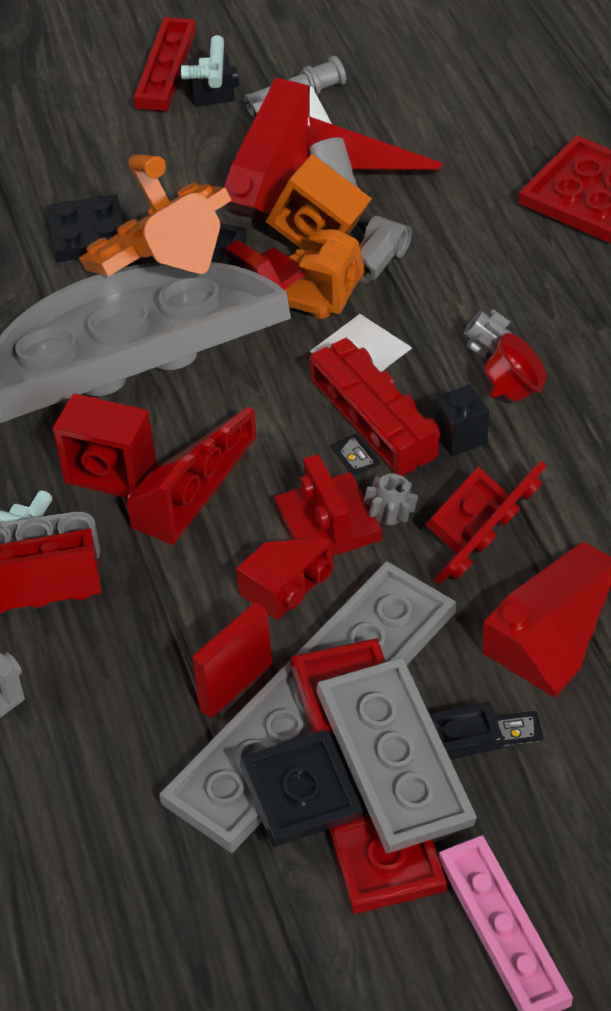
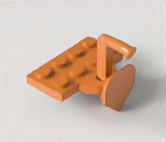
M132 155L129 158V167L151 206L147 210L149 215L140 221L133 219L117 228L118 234L109 240L101 238L91 243L86 248L88 252L79 257L85 270L109 277L138 258L153 255L158 263L198 274L206 273L211 264L220 230V220L215 211L232 201L226 188L210 186V184L198 185L197 182L181 188L177 192L179 197L170 202L158 180L166 170L164 159L160 156Z

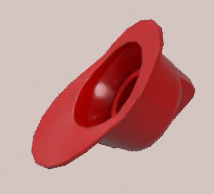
M506 333L501 337L498 348L484 367L486 376L493 384L490 390V397L492 399L503 395L514 403L520 402L535 392L541 393L546 382V371L538 355L524 340L512 333Z

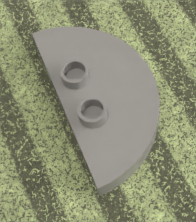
M154 262L124 267L109 277L98 274L73 283L28 308L0 335V423L69 399L73 393L78 395L85 393L91 396H103L114 393L123 387L127 377L155 367L162 370L183 368L196 359L197 352L291 319L287 292L272 280L254 271L211 262L209 270L204 274Z

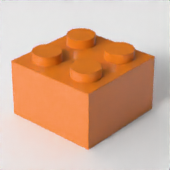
M311 154L291 177L265 222L299 248L319 252L323 244L316 242V236L319 231L333 229L349 235L372 198L333 170L328 164L321 161L314 154Z

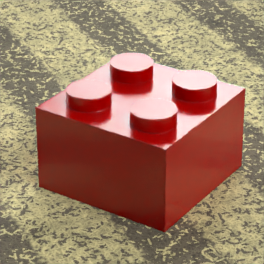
M72 394L53 427L64 483L128 498L131 490L136 486L139 487L147 475L157 467L149 410L109 402L95 397Z

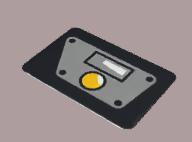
M358 434L351 435L330 445L334 453L354 476L381 463Z
M536 711L496 716L503 735V746L538 742L544 739Z

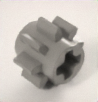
M492 309L489 315L479 311L464 331V335L471 339L466 346L482 358L488 352L493 355L498 348L501 337L506 333H512L506 329L510 321L494 309Z
M386 474L381 478L374 477L372 487H367L363 502L366 505H371L369 516H375L377 521L384 525H395L400 521L407 522L409 512L415 511L418 495L410 493L412 483L398 474Z

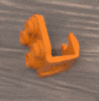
M333 229L319 231L316 236V242L323 244L319 252L298 249L295 254L289 256L300 263V267L305 268L307 271V275L285 289L289 309L294 308L309 312L318 319L327 318L332 313L340 314L355 286L363 277L365 272L364 262L358 241L341 231Z

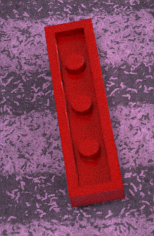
M163 18L134 96L136 109H149L151 111L169 110L181 76V65H185L197 31L196 19Z

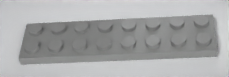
M386 561L294 656L377 638L386 662L403 657L406 665H408L456 613V601ZM291 660L159 794L161 804L231 853L262 822L239 766L240 757L314 734L290 665Z

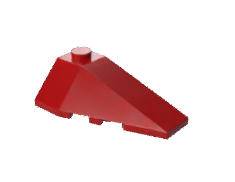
M275 77L231 165L224 186L232 200L226 206L233 213L266 221L291 177L309 158V85Z
M310 117L308 150L312 145L322 140L336 137L343 138L353 171H441L442 162Z
M246 407L150 472L139 487H134L129 493L126 503L131 528L174 545L256 439L255 410Z
M583 541L510 593L484 621L482 654L555 698L582 667L586 649L591 637H593L597 619L611 587V556Z

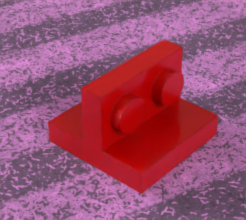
M319 454L303 458L304 476L299 478L300 488L274 496L275 508L291 540L326 537L332 541L333 556L382 540V528L375 516H369L370 506L363 503L364 495L352 473L348 472L331 478Z

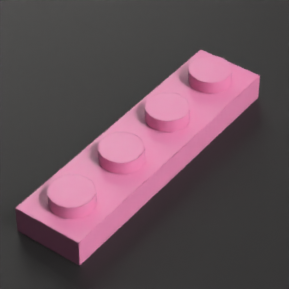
M481 835L439 852L441 867L518 1011H562L571 1007L572 994L484 836Z

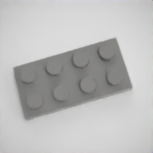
M403 657L318 682L316 688L317 695L386 854L474 826L477 816Z

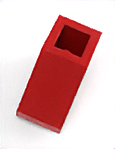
M325 537L265 542L236 568L239 595L252 604L257 602L267 610L268 615L279 620L289 609L293 610L298 607L304 596L317 583H323L330 576L334 567L332 541Z

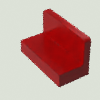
M238 239L225 247L235 266L263 275L278 284L283 290L307 275L306 269L300 267V263L276 248H272L261 255Z

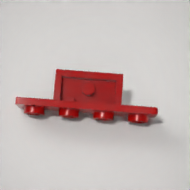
M543 461L534 466L509 494L478 466L425 525L456 553L433 579L440 585L450 575L457 580L471 566L474 561L468 557L474 549L481 553L497 536L492 528L498 522L505 526L520 510V507L515 504L520 496L527 500L541 486L543 482L538 476L547 467Z

